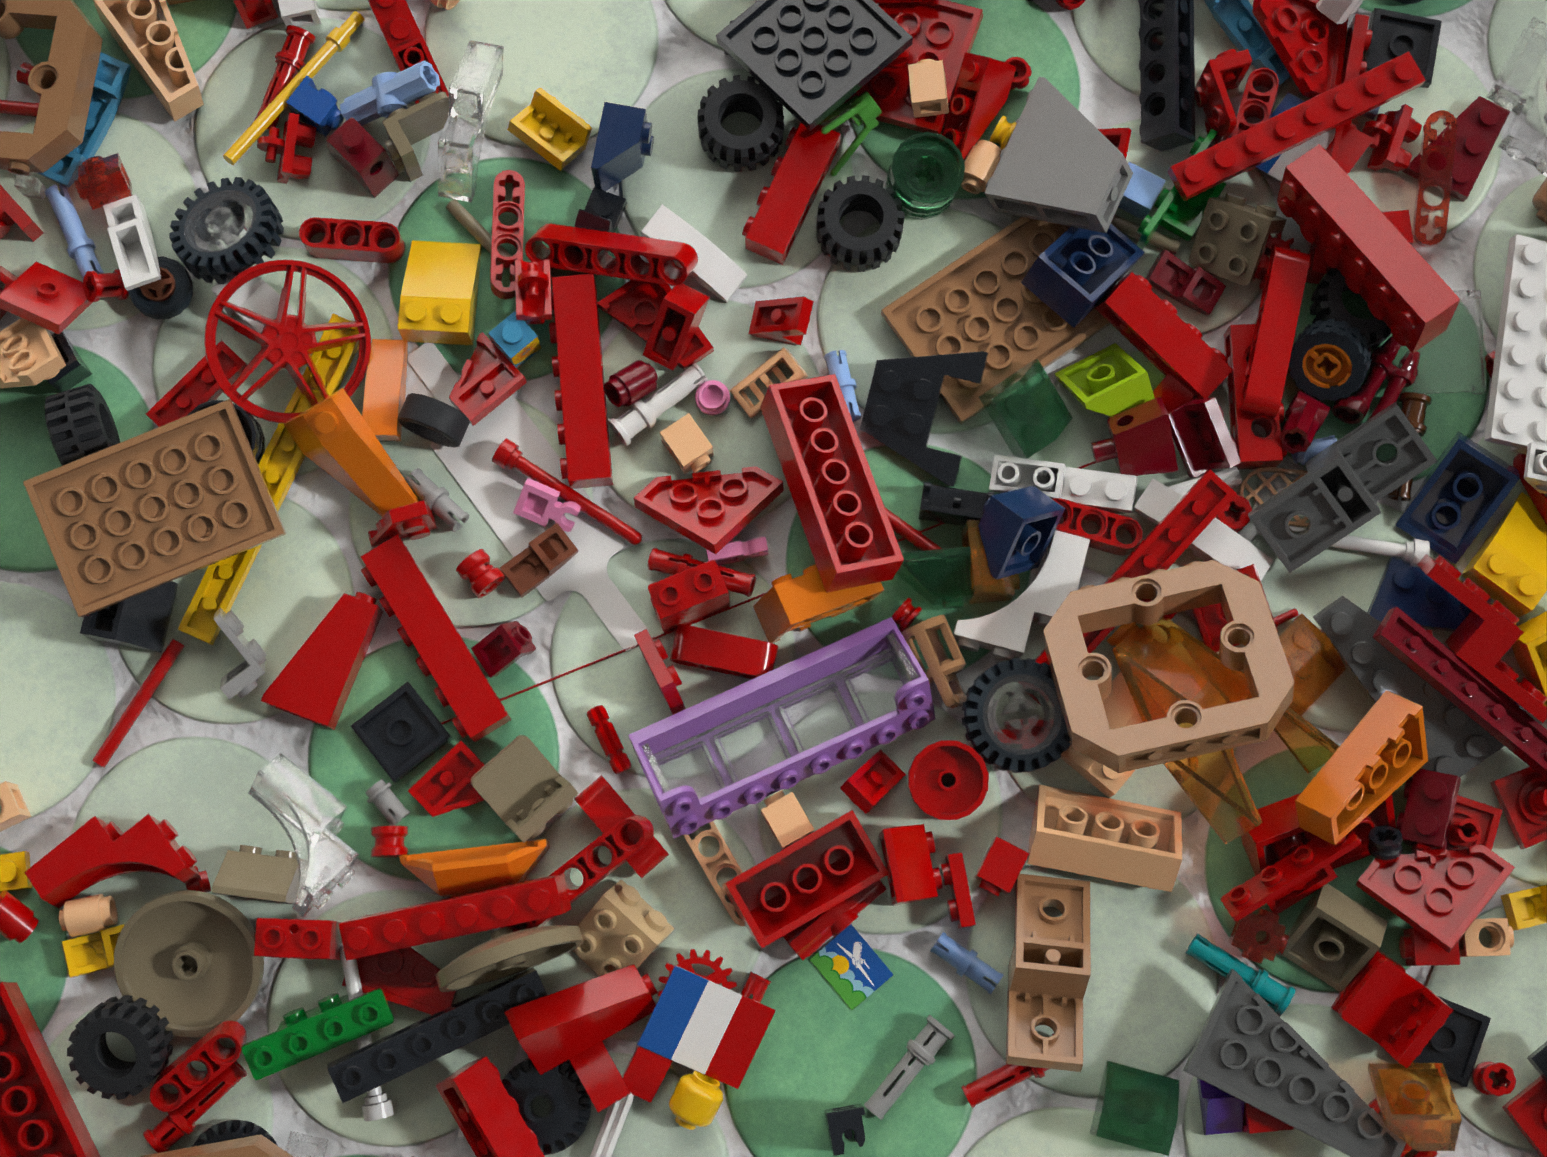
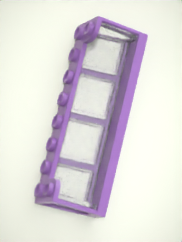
M890 617L628 736L671 834L675 839L681 835L691 834L699 827L716 819H724L732 812L749 804H757L775 792L792 788L799 781L810 776L825 773L832 766L845 760L858 758L865 751L881 744H888L898 736L913 729H921L936 718L929 679L894 620Z

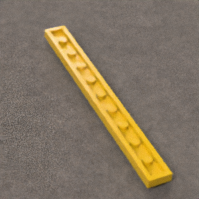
M333 313L328 323L352 321ZM355 327L324 331L319 342L357 335L358 329ZM359 341L344 344L341 347L313 352L311 358L329 396L338 391L359 348ZM306 367L302 377L319 403L324 398L308 367ZM296 387L284 413L304 412L312 407L298 387ZM283 423L278 424L258 464L277 512L305 458V455ZM262 544L208 566L178 627L179 631L213 646L221 630L213 619L214 614L220 608L225 613L231 610Z

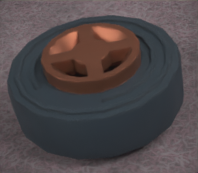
M162 256L158 257L161 279L128 290L133 305L145 316L157 320L170 319L181 314L187 308L193 296V282L188 271L178 261ZM165 286H168V288H166V291L163 294Z

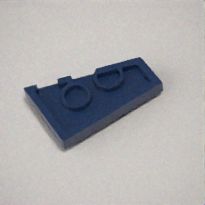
M1393 556L1386 565L1367 613L1382 622L1388 610L1397 606L1416 623L1420 624L1421 627L1455 631L1472 610L1427 576L1420 568L1412 567L1410 563ZM1489 598L1487 602L1491 604L1492 599Z

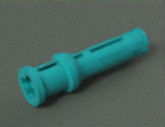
M1198 933L1185 952L1225 978L1230 969H1234L1243 978L1242 980L1256 994H1259L1279 1017L1284 1013L1296 992L1295 988L1291 986L1286 988L1270 978L1268 971L1264 969L1256 971Z

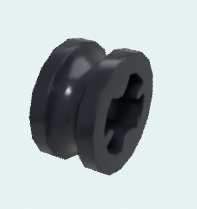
M1383 825L1370 830L1368 834V852L1371 856L1380 860H1392L1401 855L1403 837L1398 829Z

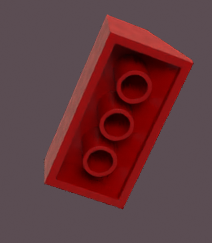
M1301 793L1237 816L1242 844L1255 875L1259 874L1264 868L1275 864L1291 854L1296 848L1318 837L1299 827L1295 800ZM1392 794L1353 828L1361 844L1330 863L1333 869L1371 855L1368 852V834L1374 827L1387 825L1396 828Z
M851 810L722 884V887L740 919L762 949L889 875L854 811Z

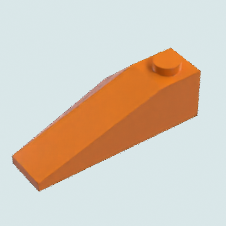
M343 388L284 424L306 457L383 518L388 510L419 502V499Z

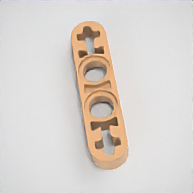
M713 821L710 822L711 829L700 832L693 840L689 834L683 835L731 919L736 924L745 926L740 917L736 916V910L732 903L727 902L725 890L717 882L718 872L723 868L734 869L737 876L743 872ZM712 836L718 840L720 846L715 856L705 857L700 853L699 843L704 837Z

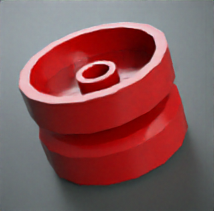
M941 740L927 745L914 757L908 770V789L913 801L924 813L939 820H957L972 814L982 804L988 791L989 773L983 758L973 747L960 741ZM945 773L953 774L952 777H955L954 785L950 787L943 786L941 782L942 776Z

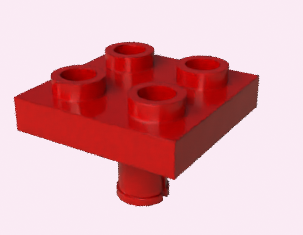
M1528 766L1490 782L1520 850L1547 840V780Z
M1458 795L1446 850L1467 849L1468 846L1484 845L1492 851L1503 810ZM1413 843L1411 853H1415L1417 850L1440 848Z

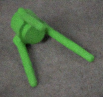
M864 91L859 96L855 95L819 123L821 125L840 115L821 129L823 134H827L850 118L857 127L862 124L865 125L831 170V176L838 174L869 132L879 125L876 117L882 111L867 91Z

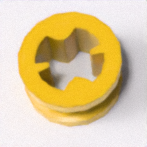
M1002 116L989 141L998 143L1001 150H1003L1007 146L1017 123L1015 121L1009 123L1007 117Z

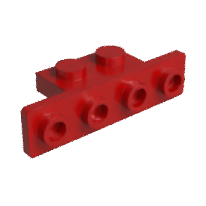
M1353 829L1336 845L1316 837L1307 844L1296 848L1291 854L1275 864L1264 868L1259 874L1243 884L1232 888L1220 900L1235 922L1266 903L1276 916L1337 878L1338 876L1330 863L1358 847L1361 841Z

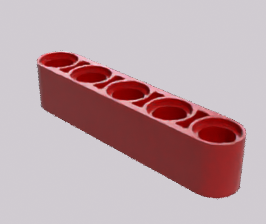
M545 224L541 226L525 244V253L531 262L550 259V268L671 286L682 284L698 263V255L695 249L683 242L558 224ZM542 241L545 242V243L549 246V248H547V247L542 243ZM574 246H577L582 251V253L577 251ZM607 251L613 253L616 258L610 256ZM640 255L644 256L649 263L643 261ZM673 260L679 262L683 268L675 265Z
M1274 246L1271 252L1242 387L1239 410L1275 418L1278 414L1310 263V254L1277 246Z
M634 815L617 822L549 876L564 873L570 904H572L651 842L654 835L651 822L641 815ZM629 824L636 825L640 830V839L637 843L628 839L626 830ZM601 846L607 847L612 854L609 865L602 863L598 857V851ZM572 868H576L582 873L583 883L581 886H576L572 883L570 879ZM555 916L526 922L525 929L542 927ZM516 924L511 925L513 932L522 930Z

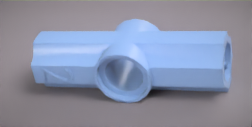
M424 60L399 73L384 72L377 74L372 79V86L344 99V103L340 104L341 114L346 121L352 117L361 126L380 117L388 118L393 111L400 108L407 109V104L435 92L436 87L440 86L439 75L433 69L432 64Z

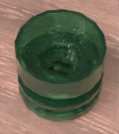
M930 132L912 135L900 144L887 172L885 187L887 189L890 186L895 191L894 199L900 198L902 202L901 211H904V215L909 218L925 220L937 217L949 208L964 178L965 164L962 154L953 141L941 134ZM921 176L927 178L925 186L919 185Z

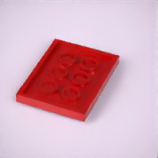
M937 0V3H879L878 6L901 27H909V34L912 36L913 44L908 48V59L906 62L885 67L844 103L848 102L855 95L859 96L864 91H867L882 111L876 117V120L940 137L947 114L914 117L908 65L916 64L923 59L943 60L949 108L965 52L970 53L983 18V9L948 0Z

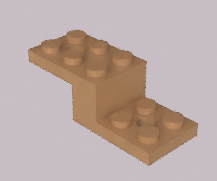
M1019 874L1015 888L1014 946L1008 965L1006 1064L1081 1072L1083 1067V998L1091 976L1090 881ZM1054 907L1062 915L1060 917H1050L1043 909ZM1046 1025L1054 1031V1035L1043 1037L1037 1033L1035 1027Z

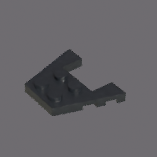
M981 351L877 360L860 429L948 486L955 487L962 456L927 447L944 377L951 376L981 384L989 353Z

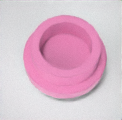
M709 380L697 388L695 402L701 412L707 415H718L727 409L730 403V393L723 383Z

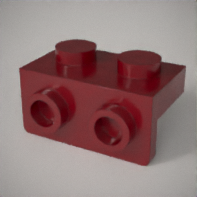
M1215 397L1190 400L1168 412L1172 436L1190 478L1198 477L1208 469L1232 468L1241 463L1236 443L1229 433L1224 420L1223 410L1218 405Z
M1419 769L1413 774V777L1406 781L1404 797L1407 799L1405 812H1400L1396 824V829L1402 833V841L1405 844L1413 846V843L1446 850L1461 782L1459 776Z

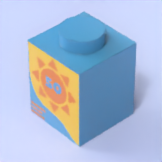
M516 311L511 313L488 333L492 343L517 369L542 349L536 333L524 320H516Z

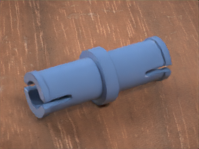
M945 932L941 934L936 944L930 950V952L935 953L956 968V974L961 977L966 975L988 991L989 994L993 992L1004 976L979 959L976 951L973 949L968 951L947 936Z

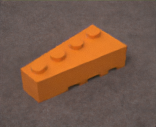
M1386 690L1295 800L1299 827L1336 845L1428 762L1423 706Z

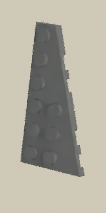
M1341 596L1313 616L1316 623L1375 703L1387 690L1423 706L1428 762L1422 766L1424 770L1461 777L1504 747L1495 737L1372 638L1381 622L1350 600Z
M1230 969L1183 1071L1350 1157H1400L1407 1142L1374 1109L1370 1108L1354 1092L1355 1090L1345 1080H1342L1329 1067V1064L1287 1022H1284L1259 994H1256L1242 980L1243 978L1234 969Z

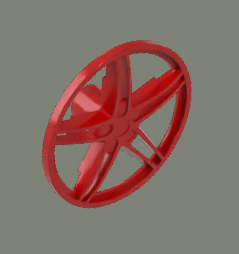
M298 260L268 261L239 273L216 297L205 325V354L208 366L217 385L234 404L242 407L247 413L275 423L285 424L303 412L281 413L270 411L253 404L247 399L263 387L281 369H287L302 395H305L310 405L314 406L318 401L298 368L307 365L323 398L325 399L329 396L311 358L313 352L341 347L344 344L359 341L356 367L350 380L343 388L349 397L354 394L367 371L371 353V335L364 309L351 289L331 272L314 264ZM286 271L276 319H269L228 302L236 290L248 281L267 273ZM294 272L300 273L297 315L287 314ZM307 275L315 277L333 288L346 302L355 321L306 325L304 319ZM226 307L264 324L261 334L221 313L222 309ZM218 320L261 345V350L244 368L242 374L232 385L222 371L217 356L216 328ZM355 327L358 329L357 335L319 343L316 341L315 332ZM265 358L273 367L243 395L238 393L237 389Z

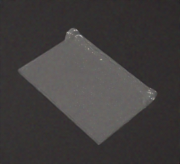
M1480 290L1454 291L1461 300L1447 330L1417 350L1421 354L1417 367L1418 376L1413 383V392L1421 394L1457 392L1484 394L1487 392Z

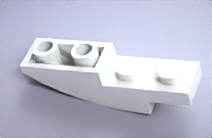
M994 455L989 490L1004 493L1035 486L1051 499L1062 498L1097 509L1132 513L1138 478L1134 475L1066 467L1063 463Z

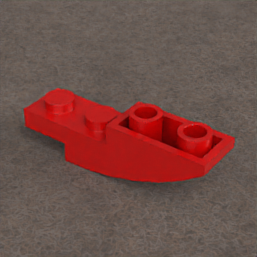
M368 0L400 72L423 60L431 63L440 80V86L436 87V91L432 93L446 92L449 101H452L406 0ZM420 99L414 101L415 104L419 103Z

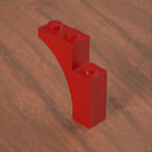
M149 813L124 834L114 822L110 821L107 824L94 816L24 872L41 899L58 909L64 905L65 901L71 900L90 886L121 874L132 872L159 873L178 879L188 886L201 877L193 866L197 863L194 855L186 846L182 845L180 847L176 842L175 838L179 835L175 828L166 819L160 822Z

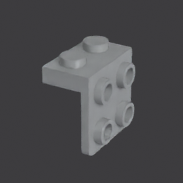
M220 608L215 612L213 619L245 659L244 662L222 677L220 689L229 700L236 694L239 698H242L258 686L256 683L258 678L265 673V657L267 655L255 639L248 642L243 636L244 625L234 612L230 610L228 613H225Z

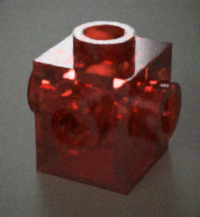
M118 153L104 158L102 156H94L85 160L81 166H78V179L74 181L80 198L82 200L88 199L92 210L100 207L103 208V205L132 196V183Z
M1259 908L1257 914L1252 912L1235 922L1228 942L1232 946L1243 949L1242 957L1262 964L1264 958L1274 961L1276 954L1282 956L1287 946L1289 935L1284 933L1286 926L1278 922L1280 915ZM1264 930V939L1261 941H1256V934L1259 931Z

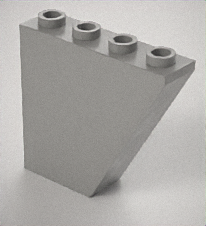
M1038 77L1034 88L1028 93L1026 105L1020 118L1015 121L1017 124L1009 142L1001 151L1000 161L995 172L986 184L985 195L996 212L1106 233L1133 172L1124 155L1046 78Z

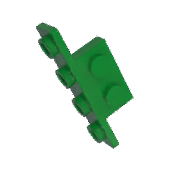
M1211 129L1206 138L1199 136L1189 154L1193 156L1210 148L1218 132ZM1223 182L1186 201H1183L1175 185L1170 191L1164 188L1154 204L1158 210L1153 217L1147 214L1136 232L1141 235L1137 246L1143 250L1159 225L1190 242L1201 224L1209 198L1219 197L1226 183Z
M378 988L349 1000L348 994L339 997L338 993H334L317 1002L318 1007L306 1012L301 1007L283 1016L284 1021L280 1022L275 1032L242 1046L243 1055L255 1080L262 1079L392 1024L394 1016L383 990Z

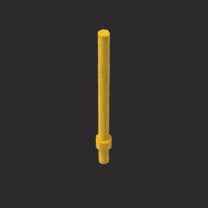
M354 11L339 28L335 27L326 36L327 42L227 150L223 157L229 164L234 165L288 106L286 101L306 75L313 78L337 51L341 52L350 43L349 37L365 21L359 12Z

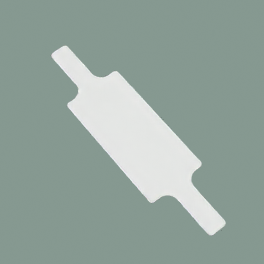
M424 343L410 353L407 360L437 400L456 408L451 403L449 395L460 378L434 343ZM511 395L476 425L472 426L469 423L459 447H447L431 442V447L511 555L515 557L529 547V542L556 523L550 519L547 526L544 527L513 513L523 486L529 477L515 468L513 470L509 468L502 469L492 462V457L500 444L508 438L519 445L518 450L523 452L522 456L567 486L570 487L568 479H562L560 457L515 397ZM583 488L574 489L587 499L591 500V498L588 496V494L585 492ZM558 497L557 501L562 503L566 502L565 500ZM580 511L577 516L571 513H564L568 520L575 522L571 532H564L576 546L578 553L536 588L547 601L553 600L566 591L580 593L622 649L629 651L632 649L631 647L638 644L634 635L645 629L648 630V628L607 573V564L610 558L623 548L624 543L617 534Z

